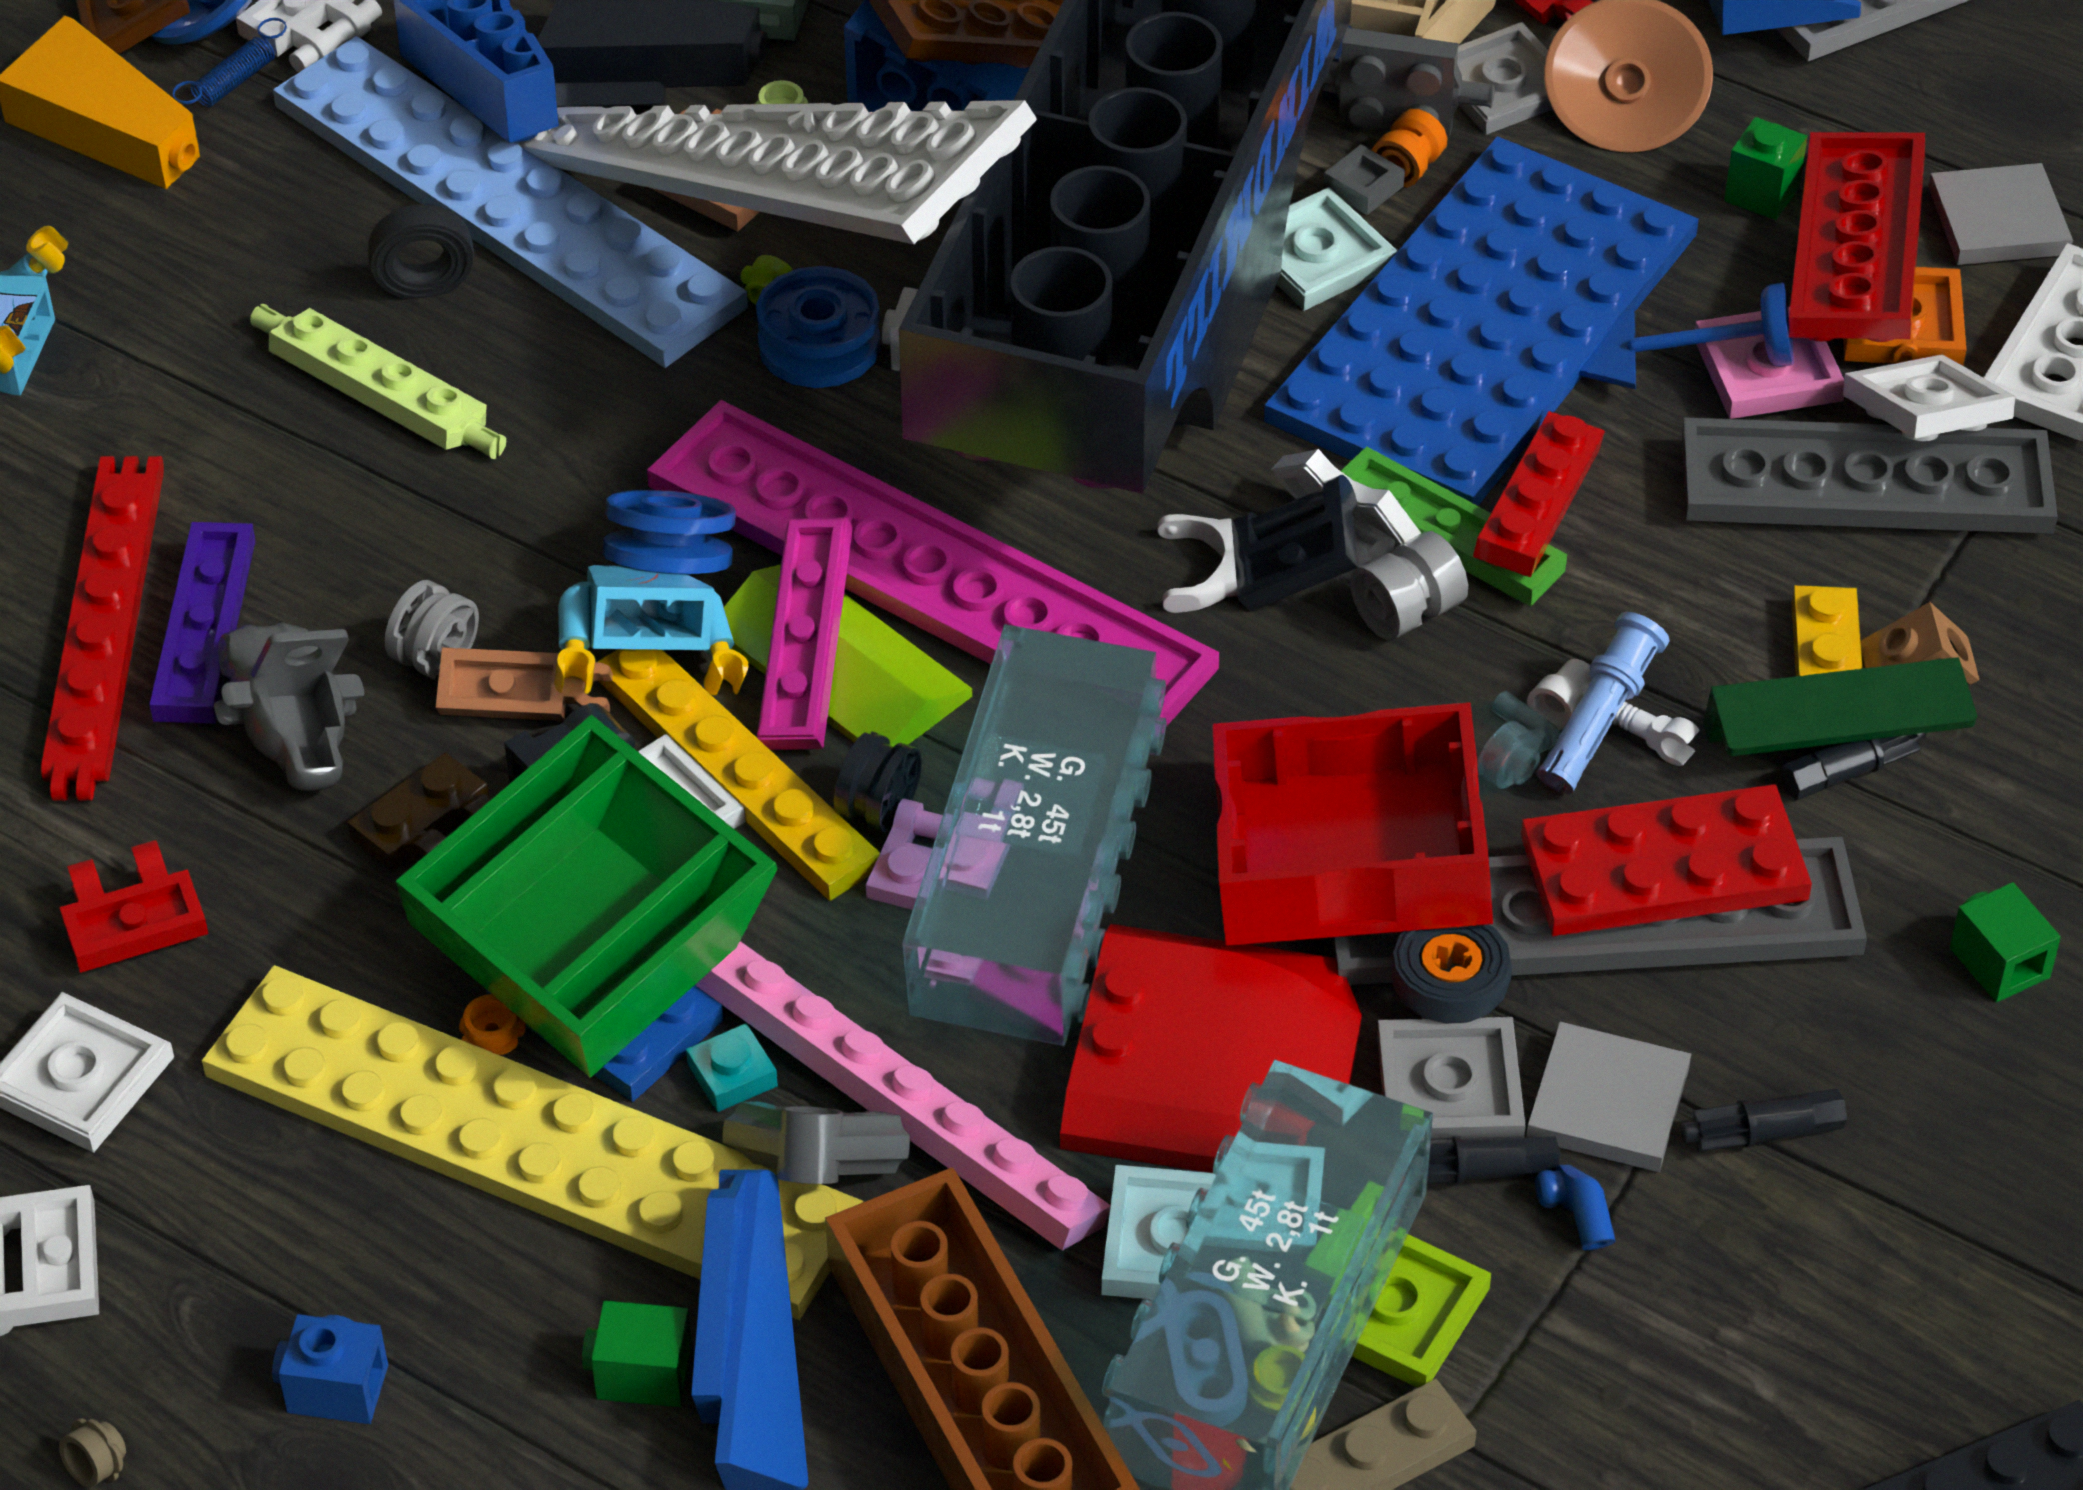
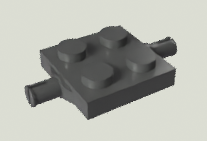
M1347 28L1342 42V54L1339 57V61L1332 62L1323 82L1335 85V90L1340 99L1339 125L1390 132L1392 125L1404 111L1421 109L1439 120L1445 129L1447 141L1450 139L1453 115L1458 108V104L1464 103L1492 108L1496 85L1462 80V74L1457 65L1459 43L1355 28Z

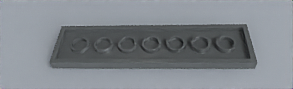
M1843 837L1796 839L1812 882L1810 897L1807 901L1552 936L1527 855L1489 857L1493 924L1489 925L1496 928L1508 944L1512 964L1511 976L1864 955L1867 941ZM1402 932L1331 937L1338 976L1347 977L1350 985L1393 983L1391 956L1398 937ZM1452 963L1448 969L1441 970L1450 972L1453 967L1461 965Z

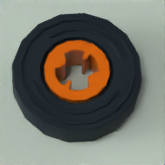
M1491 925L1403 931L1398 937L1391 956V973L1394 990L1407 1008L1426 1019L1446 1024L1464 1023L1490 1014L1503 1001L1511 980L1512 964L1508 944L1498 930ZM1452 963L1461 965L1453 967L1450 972L1441 970L1448 969Z

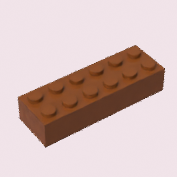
M954 1167L825 1217L829 1268L951 1490H1140Z

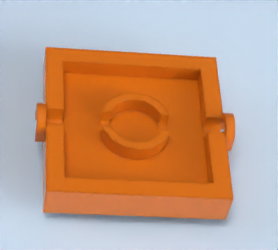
M1916 267L1911 338L1894 339L1888 342L1843 338L1844 361L1896 364L1943 354L1963 366L1967 349L1960 269Z

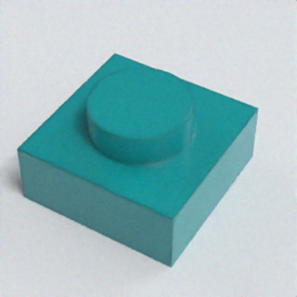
M747 1023L686 1049L688 1067L717 1112L778 1086L777 1070Z

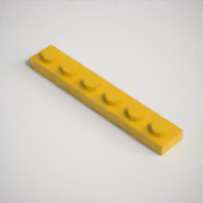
M618 649L598 661V663L608 665L613 673L612 681L598 682L658 739L667 734L744 807L745 821L829 901L870 876L880 856V852L836 813L831 806L664 650Z

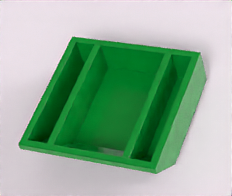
M591 714L397 879L396 884L411 926L591 1078L737 948L777 871L775 861Z

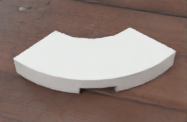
M1319 449L1284 455L1271 469L1278 481L1296 500L1323 489L1324 481L1339 475L1347 477L1357 499V507L1353 509L1354 529L1357 530L1355 532V539L1361 543L1394 551L1400 544L1421 534L1390 490L1372 489L1353 481L1335 468Z

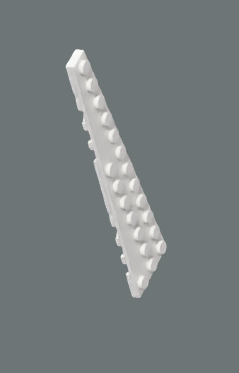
M1025 100L971 101L964 109L965 111H951L946 102H929L923 111H910L905 102H888L885 107L874 112H868L863 103H843L840 105H832L831 103L727 105L721 114H711L705 105H690L684 114H674L669 106H653L649 111L640 115H636L631 106H613L610 108L557 107L558 127L540 132L535 138L520 142L518 145L552 167L915 244L934 232L939 225V219L958 199L972 193L979 185L980 177L999 158L1006 156L1019 145L1021 141L1020 136L1037 119Z

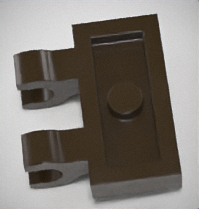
M445 752L350 819L347 824L351 840L389 870L394 871L406 861L414 866L446 839L445 833L455 826L460 827L492 798L489 797L487 783Z

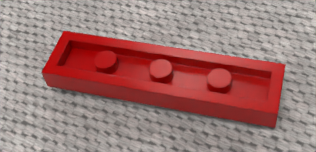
M1548 411L1480 532L1473 557L1531 578L1600 450L1605 430L1588 425L1577 417L1562 416Z

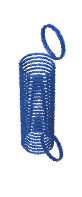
M272 17L262 21L258 26V34L270 46L273 58L266 43L258 37H253V39L245 43L240 49H237L232 55H229L224 61H221V63L196 82L185 81L178 84L173 89V98L181 104H191L198 101L207 108L212 107V105L220 101V99L228 95V93L236 89V87L244 83V81L275 58L274 50L266 39L282 36L287 29L286 22L280 18ZM269 21H280L285 25L284 30L277 35L266 36L260 33L261 26ZM255 39L260 40V41L266 46V48L268 49L269 54H270V59H269L268 53H267L266 49L264 48V46H263L259 41H257V40H255ZM254 41L257 42L259 45H261V47L264 49V51H265V53H266V55H267V58H266V56H265L263 50H262L256 43H254ZM191 84V92L195 99L190 101L178 100L174 95L175 91L182 85ZM192 86H193V88H194L196 94L198 95L197 97H196V95L194 94V92H193V90H192ZM202 91L211 99V101L203 95ZM201 96H203L210 103H207L205 100H203Z

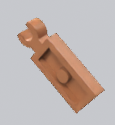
M442 647L436 709L440 715L565 721L566 704H577L580 707L588 703H598L608 712H610V704L607 698L590 697L584 694L585 682L574 676L564 678L563 692L559 693L554 686L559 653ZM595 662L592 683L595 681H612L613 673L611 668L606 664Z

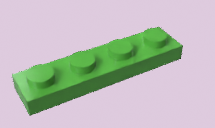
M1367 446L1341 470L1342 473L1353 481L1367 487L1390 490L1421 533L1433 531L1441 535L1453 547L1466 572L1530 607L1566 570L1567 554L1549 544L1531 578L1474 558L1473 553L1477 538L1491 513Z

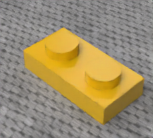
M1794 585L1791 603L1796 676L1862 669L1857 588Z

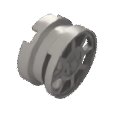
M422 580L417 582L400 598L388 621L385 632V649L388 656L405 666H414L419 673L435 680L440 671L442 647L471 649L479 624L478 608L473 601L456 593L450 594L445 587L433 581ZM418 596V598H417V603L414 604V605L411 607L410 604H411V603L416 599V597ZM406 613V616H405V618H404V620H403V623L400 625L401 619L403 618L404 614Z

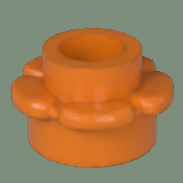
M492 994L483 995L471 1001L465 1008L459 1024V1030L464 1034L462 1037L463 1041L500 1056L511 1052L517 1047V1038L523 1036L526 1029L525 1022Z

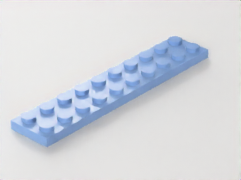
M357 36L273 89L275 106L418 203L443 207L458 215L466 224L473 240L664 368L748 308L746 290L561 169L552 167L518 145L520 142H507L463 105Z

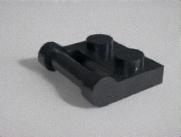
M1339 475L1324 481L1323 489L1258 516L1253 512H1249L1233 519L1232 533L1238 600L1249 611L1358 568L1353 509L1357 507V499L1347 477Z

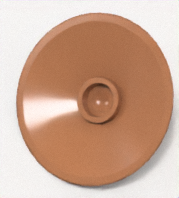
M1599 0L1573 14L1558 30L1547 52L1544 66V81L1548 99L1556 115L1580 139L1610 151L1641 152L1672 142L1684 134L1698 120L1706 107L1712 90L1713 65L1709 48L1700 31L1684 14L1670 5L1658 0Z

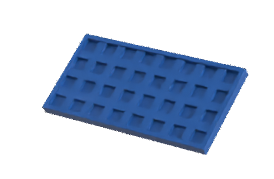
M1497 136L1268 400L1264 409V422L1349 460H1353L1367 446L1479 506L1533 439L1548 411L1554 412L1583 377L1579 376L1580 369L1620 316L1634 308V311L1638 309L1696 237L1699 218Z

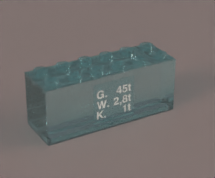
M1004 624L902 942L910 1015L1065 1046L1071 1022L1082 1023L1089 998V983H1084L1083 980L1088 966L1097 967L1105 929L1099 928L1103 912L1113 914L1117 906L1121 875L1115 874L1119 859L1129 860L1132 854L1136 836V822L1130 821L1134 806L1144 808L1148 799L1152 772L1151 769L1145 768L1149 754L1160 755L1166 733V718L1160 717L1165 698L1166 681L1156 678V652Z
M1275 1059L1263 1083L1253 1082L1250 1085L1240 1111V1122H1242V1125L1236 1137L1227 1134L1222 1140L1213 1167V1174L1216 1177L1209 1190L1199 1188L1196 1192L1187 1215L1186 1227L1189 1231L1182 1245L1172 1242L1169 1246L1159 1272V1283L1162 1285L1154 1300L1145 1297L1140 1303L1131 1328V1339L1134 1341L1126 1356L1120 1354L1114 1356L1104 1378L1102 1395L1110 1398V1405L1106 1412L1103 1426L1133 1477L1168 1490H1290L1426 1196L1433 1122L1432 1112Z

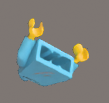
M47 225L37 230L26 245V250L29 253L24 255L8 270L0 272V392L21 396L55 321L46 275L47 271L49 273H56L63 268L65 258L61 252L67 249L68 242L52 226Z
M593 565L588 566L587 582H578L565 590L560 597L558 605L559 647L562 651L557 657L554 679L555 689L559 693L563 692L564 678L569 676L578 677L585 682L584 694H588L591 691L595 658L587 650L590 646L593 649L704 650L705 653L712 654L713 657L703 681L707 692L711 695H717L722 681L725 679L732 685L734 693H739L748 670V661L741 653L731 649L734 645V640L723 603L713 587L687 574L660 573L626 566Z

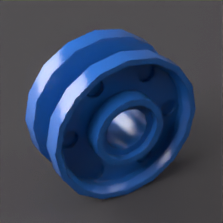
M816 266L798 268L777 276L762 289L756 304L759 328L758 347L762 363L773 375L793 385L821 388L839 386L859 378L875 364L881 349L878 327L880 308L877 293L865 279L845 269Z
M662 490L625 491L612 494L606 499L605 514L608 519L632 528L609 533L603 538L602 553L607 560L638 570L674 574L713 573L725 570L732 564L733 549L729 543L707 535L728 531L735 526L736 509L732 504L704 495Z

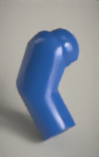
M1557 1165L1555 1171L1545 1170L1538 1173L1535 1178V1191L1539 1203L1546 1208H1553L1562 1204L1566 1210L1574 1213L1583 1250H1596L1616 1242L1604 1191L1596 1179L1571 1165Z

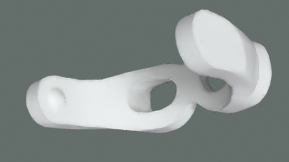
M1183 514L1166 515L1159 519L1158 533L1161 537L1166 539H1200L1213 547L1223 558L1219 567L1205 582L1193 587L1173 588L1163 594V607L1165 610L1172 613L1194 611L1211 606L1225 599V597L1238 596L1231 519L1218 520Z

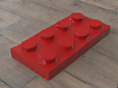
M1776 784L1522 820V842L1552 936L1807 901L1810 897L1812 882Z

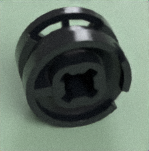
M871 731V734L864 732L849 750L841 767L834 793L836 813L853 821L866 818V823L869 827L889 833L893 827L894 816L900 801L903 798L913 801L922 770L920 750L904 743L892 746L888 737Z

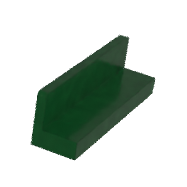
M1955 657L1711 686L1703 725L1708 743L1723 741L1728 755L1739 756L1971 728L1975 725L1977 712L1960 659Z

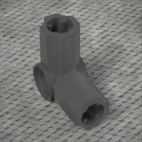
M759 1101L739 1102L736 1111L730 1117L724 1119L723 1126L724 1144L742 1153L753 1164L777 1169V1179L789 1182L832 1184L838 1182V1175L896 1173L900 1163L908 1159L910 1135L905 1131L900 1115L888 1112L843 1113L839 1110L821 1107H781Z

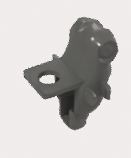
M285 622L272 626L245 625L222 634L219 640L220 669L223 676L227 677L230 683L222 687L223 699L214 703L218 721L223 725L243 724L255 748L261 754L274 761L277 766L281 767L288 784L292 788L315 791L333 787L339 782L343 773L344 760L339 753L338 747L344 736L345 716L355 713L357 710L355 700L365 695L362 681L358 675L332 674L349 641L347 631L345 629L309 631L308 629Z

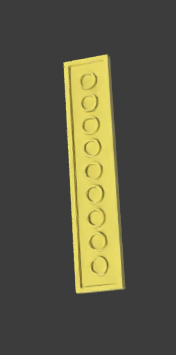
M275 965L202 1060L205 1076L700 1280L707 1197L711 1189H718L720 1170L767 1169L775 1175L777 1169L753 1164L747 1157L733 1148ZM778 1179L792 1318L800 1321L831 1271L828 1265L825 1217L861 1204L863 1200L823 1184L797 1183Z

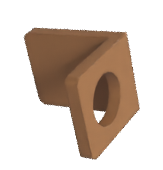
M1931 602L1860 642L1865 668L1959 657L1966 681L1970 685L1979 681V675L1967 635ZM1950 640H1951L1952 643L1954 644V646H1955V648H1956L1958 654H1957L1956 651L1954 650V648H1953V646H1952Z

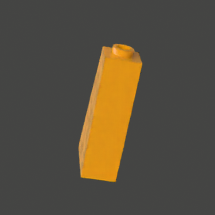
M62 17L0 74V103L5 123L154 185L167 189L181 174L190 169L200 157L192 113L72 18Z

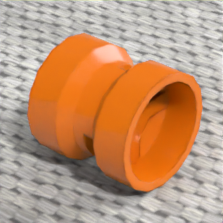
M1409 109L1398 117L1392 125L1391 131L1383 134L1371 150L1405 170L1404 187L1408 188L1415 185L1427 170L1428 164L1435 162L1447 147V135L1444 127L1433 115L1421 109Z

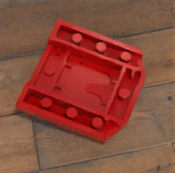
M1110 924L1104 934L1066 1090L1060 1129V1149L1207 1173L1301 1181L1305 1176V1167L1321 1150L1327 1152L1340 1138L1361 1032L1362 1014L1347 977L1338 976L1336 958L1248 944L1226 946V941Z

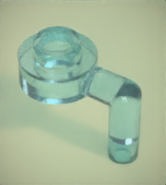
M1503 691L1493 702L1492 711L1508 723L1501 726L1490 737L1482 749L1477 763L1478 772L1502 789L1514 783L1520 785L1527 781L1538 767L1540 762L1539 753L1553 747L1560 735L1556 725L1508 691Z

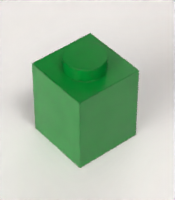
M1755 117L1731 150L1724 201L1777 220L1800 187L1808 135Z
M2012 882L1990 893H1976L1959 906L1950 949L1997 1003L2051 977L2061 936L2016 884Z
M603 1301L598 1328H587L582 1352L583 1370L593 1371L597 1400L672 1407L682 1406L692 1353L688 1308Z

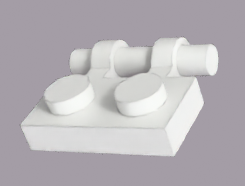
M259 0L238 16L236 22L240 36L249 41L253 37L260 38L266 43L272 53L268 43L259 36L258 26L262 21L272 17L284 20L287 26L286 32L278 38L266 40L271 44L277 57L293 45L299 48L290 54L289 61L297 72H301L355 36L361 38L371 29V23L382 15V10L375 0H364L359 5L352 3L355 0ZM328 20L333 22L323 31L318 29L319 26ZM269 21L261 26L260 33L266 36L277 35L284 30L285 25L280 21ZM255 39V40L259 41V42L264 46V48L268 51V49L266 48V46H265L260 40Z

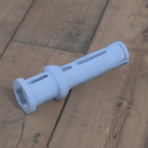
M1622 612L1614 624L1617 633L1604 655H1597L1589 667L1591 682L1588 689L1577 704L1553 749L1537 771L1538 778L1553 790L1559 792L1564 782L1562 788L1564 794L1573 793L1577 786L1576 784L1582 776L1581 774L1592 759L1617 712L1625 700L1633 699L1634 696L1640 693L1645 685L1642 675L1655 653H1662L1670 640L1664 629L1643 615L1634 612Z

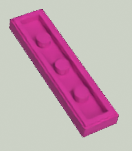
M847 517L787 520L757 738L770 750L823 749L853 530Z

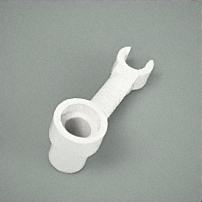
M1570 659L1556 674L1545 676L1530 692L1527 699L1528 708L1532 716L1541 725L1552 730H1563L1591 682L1589 664L1579 659ZM1624 702L1612 721L1614 725H1618L1620 728L1624 727V730H1629L1630 733L1645 739L1650 748L1656 750L1662 759L1672 765H1684L1695 752L1687 744L1699 732V728L1685 718L1676 717L1672 719L1666 715L1656 717Z

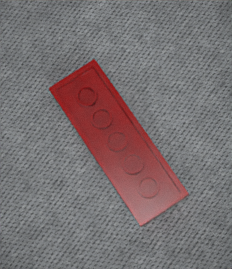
M1810 132L1789 312V338H1808L1819 342L1829 341L1834 338L1868 339L1874 342H1888L1894 339L1911 338L1925 160V133Z

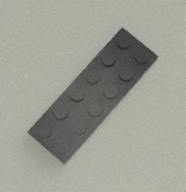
M1685 417L1683 420L1682 454L1686 521L2054 534L2058 515L2047 430L1985 428L1979 431H1966L1959 429L1940 433L1934 440L1917 441L1906 438L1902 435L1901 430L1893 425Z

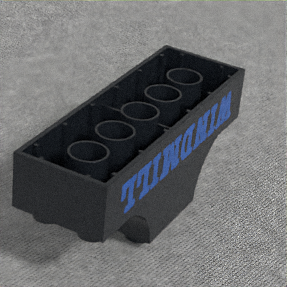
M1064 0L1013 100H1025L1037 120L1020 136L1021 141L1019 145L1006 156L999 158L980 177V183L977 188L964 198L899 327L903 439L950 449L960 456L971 460H998L1071 477L1078 483L1092 488L1104 489L1114 487L1144 494L1173 426L1187 424L1214 431L1281 274L1287 217L1303 143L1317 96L1351 21L1352 0Z

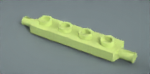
M260 304V307L257 306L253 310L250 318L251 325L269 334V351L444 449L470 445L492 459L496 458V454L500 456L504 451L506 437L485 427L486 404L311 308L295 317H286L269 308L266 304Z

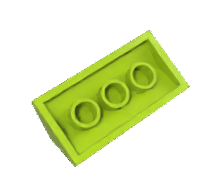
M781 565L753 571L724 606L734 640V645L731 649L741 653L750 664L765 675ZM844 593L827 723L854 743L864 732L871 734V731L888 737L892 746L898 743L909 745L972 697V688Z

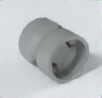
M1433 531L1423 532L1397 546L1392 554H1382L1359 566L1351 574L1350 580L1352 597L1359 614L1368 627L1377 636L1385 640H1395L1422 625V615L1428 618L1437 617L1463 603L1468 596L1466 571L1459 556L1441 535Z

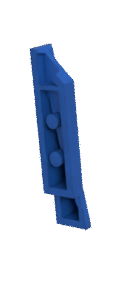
M767 1169L720 1170L718 1189H711L707 1197L691 1395L702 1424L719 1423L715 1465L725 1490H803L809 1483L779 1183L777 1176Z

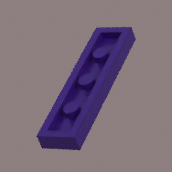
M191 522L150 700L153 722L216 724L217 716L214 703L221 700L222 687L226 679L220 669L218 644L222 634L237 629L256 541L253 524Z

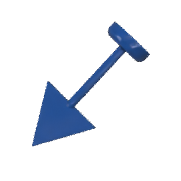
M1784 283L1771 284L1763 289L1760 296L1762 320L1635 338V311L1632 308L1620 316L1582 366L1579 376L1636 390V352L1764 335L1767 355L1773 365L1777 367L1794 365L1793 338H1789V306Z

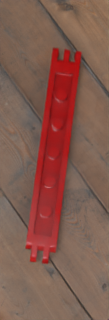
M101 456L99 460L41 764L43 781H51L50 791L53 801H67L71 781H76L78 801H92L96 781H109L164 475L162 456H149L145 473H140L138 456H125L121 473H116L114 456Z

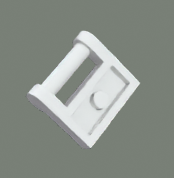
M90 1185L0 1197V1336L10 1332L13 1326L98 1315L99 1295L95 1203ZM21 1228L23 1291L5 1294L4 1236L8 1234L10 1229Z

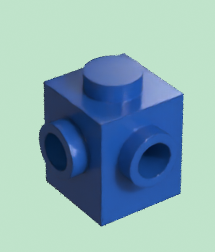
M297 1314L289 1341L281 1340L276 1348L272 1367L274 1383L281 1384L287 1413L371 1424L388 1368L381 1325L354 1322L349 1318L339 1315L314 1317Z

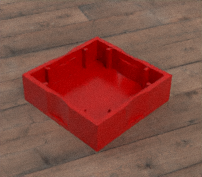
M1470 702L1383 709L1344 717L1300 716L1213 724L1215 784L1219 821L1217 823L1219 886L1226 946L1493 924L1489 856L1483 805L1479 797L1477 754Z

